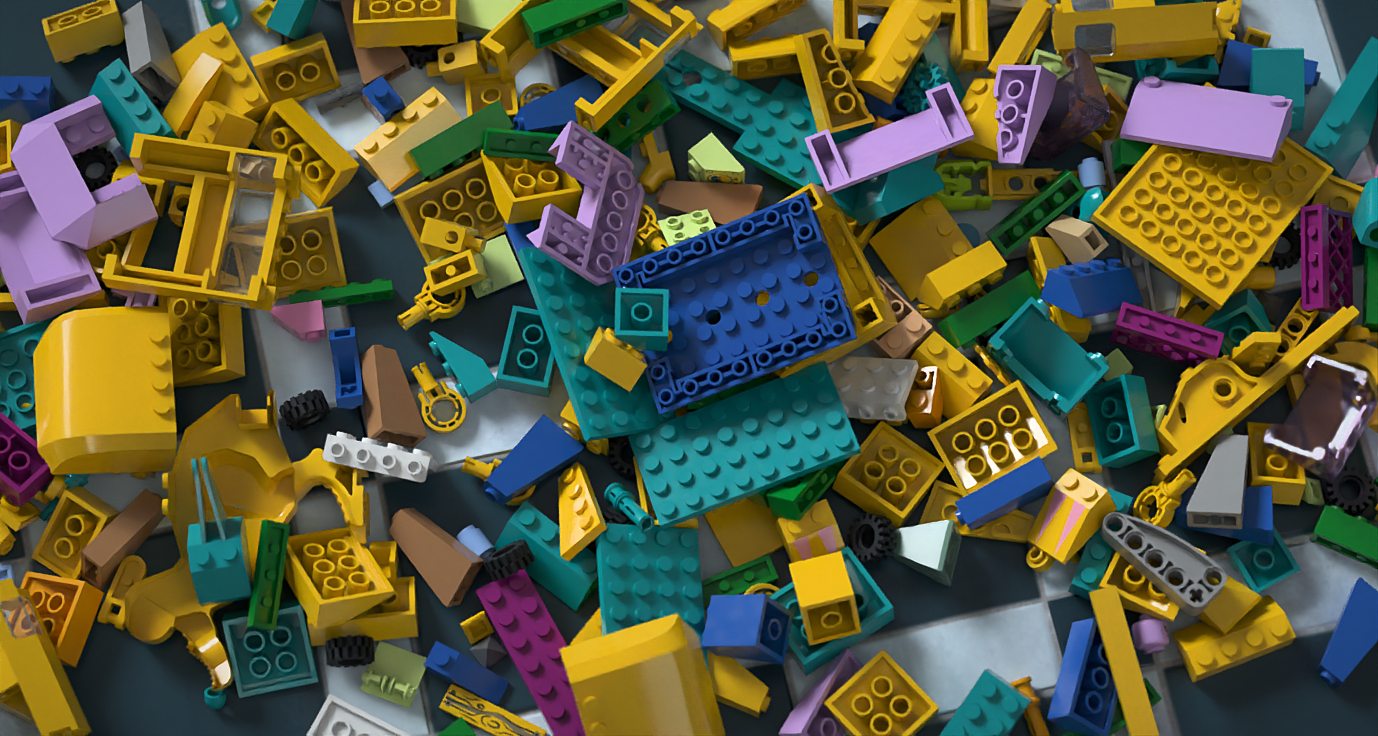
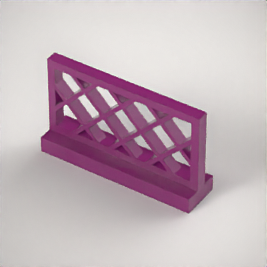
M1325 204L1300 207L1302 310H1316L1335 314L1343 308L1339 301L1341 296L1344 300V306L1348 309L1353 305L1352 213L1330 209ZM1340 219H1342L1343 230H1341L1338 224ZM1332 231L1337 237L1335 241L1332 239L1330 235ZM1340 245L1343 248V256L1338 249ZM1332 257H1334L1337 262L1335 267L1331 262ZM1340 271L1343 273V282L1339 276ZM1333 282L1337 287L1336 292H1334V290L1331 287V284Z
M1123 302L1110 342L1196 368L1207 359H1217L1225 333Z

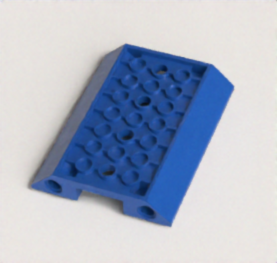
M806 192L611 269L617 288L669 289L668 331L672 332V340L667 343V351L643 350L647 363L645 373L659 415L857 339L855 319L822 225ZM812 273L818 274L817 284L811 287L807 286L805 282L806 277ZM761 293H768L770 296L769 302L763 306L758 305L757 297ZM720 312V321L715 325L709 324L708 318L710 314Z

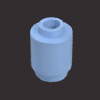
M1097 158L1083 159L1082 164L1078 165L1081 185L1086 191L1096 187L1100 188L1101 191H1105L1104 188L1107 185L1103 162L1098 161Z
M474 525L466 527L457 535L460 543L483 560L495 549L479 528H475Z

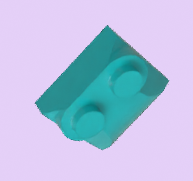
M1274 525V545H1264L1242 540L1226 550L1231 566L1239 572L1247 586L1257 594L1301 570Z

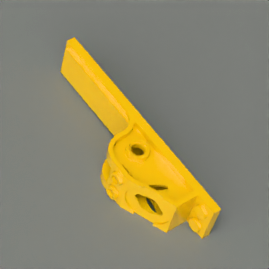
M1353 305L1348 309L1344 306L1260 377L1247 375L1234 362L1225 358L1207 359L1194 369L1192 366L1186 369L1180 375L1181 380L1176 384L1178 388L1168 408L1169 414L1164 416L1156 434L1160 450L1159 454L1163 458L1157 463L1158 467L1154 470L1155 476L1152 483L1158 486L1163 480L1168 482L1203 454L1210 441L1228 426L1234 428L1283 387L1290 376L1298 374L1315 360L1316 356L1322 354L1348 332L1347 330L1353 326L1360 312ZM1186 418V422L1183 423L1181 419Z

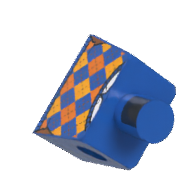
M382 76L361 91L362 103L381 125L391 119L390 115L392 112L398 114L406 108L402 99Z

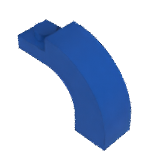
M349 327L330 330L329 342L335 372L337 408L354 409L359 405L365 404L356 328Z

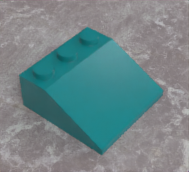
M298 599L279 603L276 631L248 627L249 609L224 614L222 624L239 698L319 681L313 646H311L307 615Z

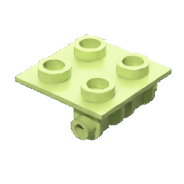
M707 209L697 210L685 215L672 216L658 221L668 246L716 228Z
M502 235L487 241L484 252L479 254L481 255L488 278L471 285L476 299L524 280L506 236Z
M379 641L375 651V661L370 664L368 670H365L361 680H363L360 691L410 709L425 672L424 663L427 658Z

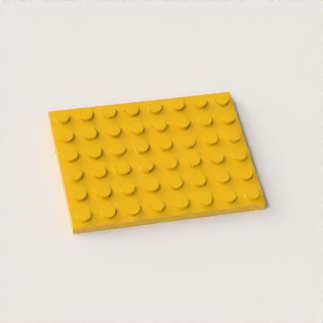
M1208 82L1204 85L1206 87L1216 88ZM1287 136L1272 162L1153 144L1092 214L1090 220L1214 308L1220 310L1301 212L1300 207L1306 206L1334 169Z

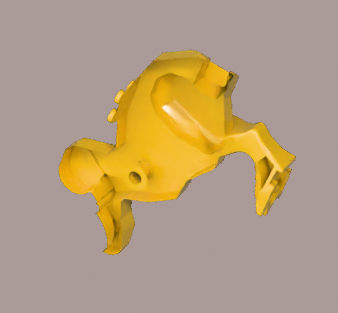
M268 390L267 409L242 410L239 394H230L185 429L173 468L170 472L163 473L162 475L163 488L168 489V499L162 500L163 515H167L168 520H171L181 558L173 568L133 583L125 594V624L130 634L143 643L155 645L166 641L175 630L183 633V637L188 640L186 648L190 650L189 653L193 654L194 657L197 656L198 660L201 659L202 663L205 662L204 665L210 670L209 674L212 675L211 679L213 680L211 690L214 692L221 691L229 686L233 681L234 673L229 652L220 640L219 631L213 616L217 610L234 601L201 606L198 602L190 572L187 548L189 525L200 523L192 459L197 458L201 472L207 522L215 521L216 518L205 485L201 465L202 457L207 458L209 469L227 519L240 516L245 519L253 580L262 520L268 519L288 524L298 510V503L314 486L323 485L331 490L333 496L337 499V504L341 507V512L344 515L343 518L357 542L367 544V535H370L369 493L364 492V486L362 485V477H368V471L325 461L323 459L324 450L321 448L314 449L305 459L292 463L277 431L278 410L274 390Z

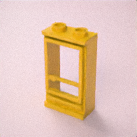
M1047 0L1026 1L987 68L988 71L992 72L988 79H996L999 65H1026L1049 25L1053 6Z

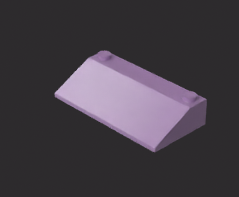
M1154 76L1142 77L1135 88L1120 132V138L1272 162L1291 129L1293 100L1285 99V97L1280 95L1265 96L1159 80V78Z
M950 82L925 91L930 109L835 145L829 129L804 138L811 160L827 194L834 193L974 139V133Z
M17 170L0 174V271L24 326L50 319L101 293L102 289L84 249L65 241L61 243L52 240Z

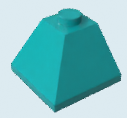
M616 288L615 338L639 350L667 351L669 289Z
M1249 288L1231 296L1222 308L1216 310L1203 324V327L1225 333L1220 350L1224 355L1229 356L1231 355L1230 350L1234 347H1239L1240 342L1253 332H1273L1262 304Z

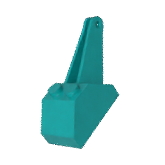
M938 152L862 181L854 209L859 226L945 189L940 175L933 171Z
M202 457L201 465L205 485L216 518L215 521L207 522L201 472L197 458L192 459L200 523L189 525L187 548L190 572L198 602L201 606L251 598L253 579L245 519L242 516L227 519L209 469L207 458Z

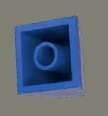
M766 594L711 595L705 631L702 635V647L716 656L784 664L793 612Z

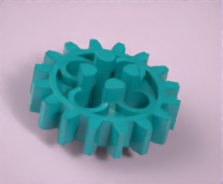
M925 60L924 64L917 63V69H912L910 72L911 76L906 79V85L901 88L905 91L900 97L905 101L903 107L913 114L930 109L925 91L947 83L949 81V77L945 76L947 70L943 69L942 65L933 61Z

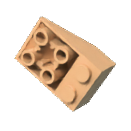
M878 276L876 279L895 313L898 325L867 343L880 358L909 360L916 349L932 334L933 326L888 283Z

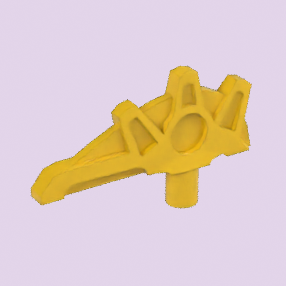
M975 343L973 348L1006 387L1012 384L1003 367L991 357L986 348Z

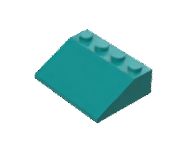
M848 546L842 549L841 553L854 593L862 633L809 646L793 582L769 596L793 612L787 650L805 676L837 657L844 648L849 649L895 619L893 606Z

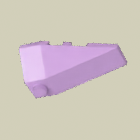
M1042 65L998 66L993 91L994 98L997 99L995 119L998 120L999 126L997 150L998 163L1023 165L1051 105L1058 76Z
M848 648L843 649L792 710L779 732L780 736H844V728L826 708L824 703L864 667L862 662Z

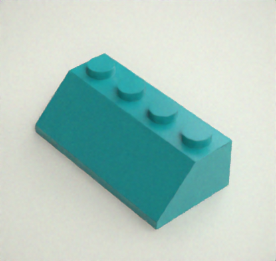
M120 58L98 73L88 97L95 95L102 102L104 113L115 132V138L128 156H130L135 133L180 139Z
M524 501L507 522L494 546V550L501 549L507 544L510 545L514 541L517 542L518 540L525 539L535 558L534 562L525 568L528 576L573 611L577 612L599 585L597 555L587 547H584L567 562L561 557L560 527L527 501Z

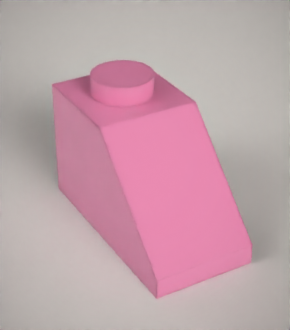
M321 300L275 306L270 311L273 321L301 341L314 343L321 341V338H327L325 312Z

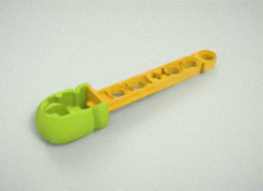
M979 159L975 163L972 160H946L936 163L933 170L940 175L945 189L932 194V196L941 201L948 211L973 210L975 207L978 210H990L993 200H1027L1038 191L1034 185L1035 179L1043 178L1048 183L1062 171H1053V168L992 169L989 159ZM1071 171L1078 180L1079 172ZM1105 171L1107 187L1104 189L1106 192H1109L1108 179L1106 176L1107 172ZM963 174L970 176L983 174V179L979 180L980 190H984V196L980 194L963 196L965 192L972 190L971 179L965 178ZM1018 178L1022 182V189L1019 191L1012 190L1009 187V180Z

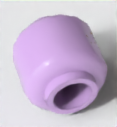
M1149 615L1139 616L1140 621L1132 626L1135 647L1138 650H1143V654L1164 651V647L1169 643L1166 621Z

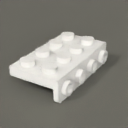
M842 356L827 364L847 417L888 421L905 420L907 414L904 405L919 368L916 360Z
M337 432L336 436L327 435L323 459L328 462L420 483L426 480L428 471H437L438 462L432 458V454L426 451L414 449L413 453H410L403 446L388 443L387 447H383L382 443H379L377 440L364 437L361 442L357 441V438L353 437V435L343 432Z
M329 694L306 736L412 735Z

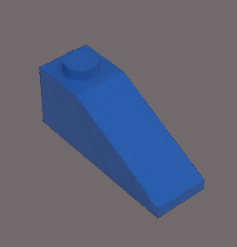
M437 641L424 663L426 672L496 706L499 705L510 684L507 680L460 652Z

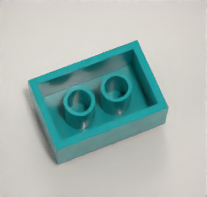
M513 305L496 376L498 388L549 398L557 362L538 310Z
M1123 374L1093 387L1085 396L1099 466L1122 468L1160 452L1144 377Z
M987 668L983 671L940 736H1008L1033 699Z

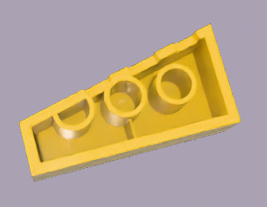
M826 28L792 37L818 133L829 129L831 134L875 122L872 113H869L864 104V98L861 93H858L852 82L853 78L849 70L845 69L840 59L841 56Z

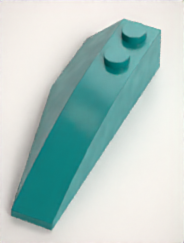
M1371 37L1304 146V149L1334 169L1331 175L1344 180L1348 177L1370 139L1378 109V39Z

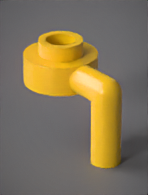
M1362 325L1350 327L1344 335L1345 342H1360L1364 344L1376 342L1378 348V332H1370L1368 328H1363Z
M61 474L54 475L46 490H40L33 498L43 504H48L55 497L61 498L64 490L68 487V484L64 483L66 477Z
M1035 546L1028 551L1026 556L1027 564L1036 572L1048 570L1055 560ZM1076 552L1070 561L1078 563L1081 556Z

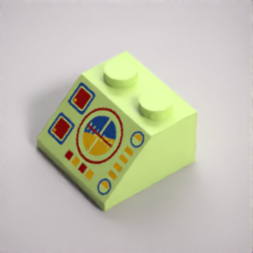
M712 133L688 150V175L694 182L745 184V169Z

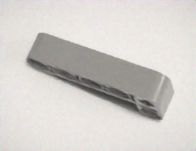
M1113 512L1104 518L1100 532L1104 541L1185 613L1193 616L1199 615L1222 592L1227 580L1226 572L1188 542L1136 517ZM1115 524L1120 528V531L1112 532L1109 530L1108 525ZM1136 542L1139 544L1140 549L1133 550L1128 546V543ZM1156 560L1161 566L1153 568L1148 564V561ZM1213 577L1218 580L1219 585H1210L1206 579ZM1177 578L1181 585L1173 586L1169 583L1168 579ZM1194 597H1197L1199 599V602L1196 601L1195 603H1193L1190 599H1194Z

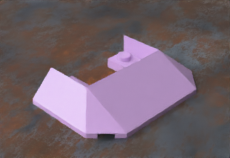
M95 95L23 125L10 154V158L52 240L61 243L63 241L77 245L78 248L89 250L158 219L146 186L141 183L136 173L90 193L71 156L116 137L104 113L102 102Z
M571 120L548 150V153L557 158L555 163L557 167L585 184L577 219H574L553 204H549L544 207L539 229L526 236L539 250L594 285L600 286L615 280L611 269L629 263L645 192L641 183L637 184L631 170L634 169L631 159Z

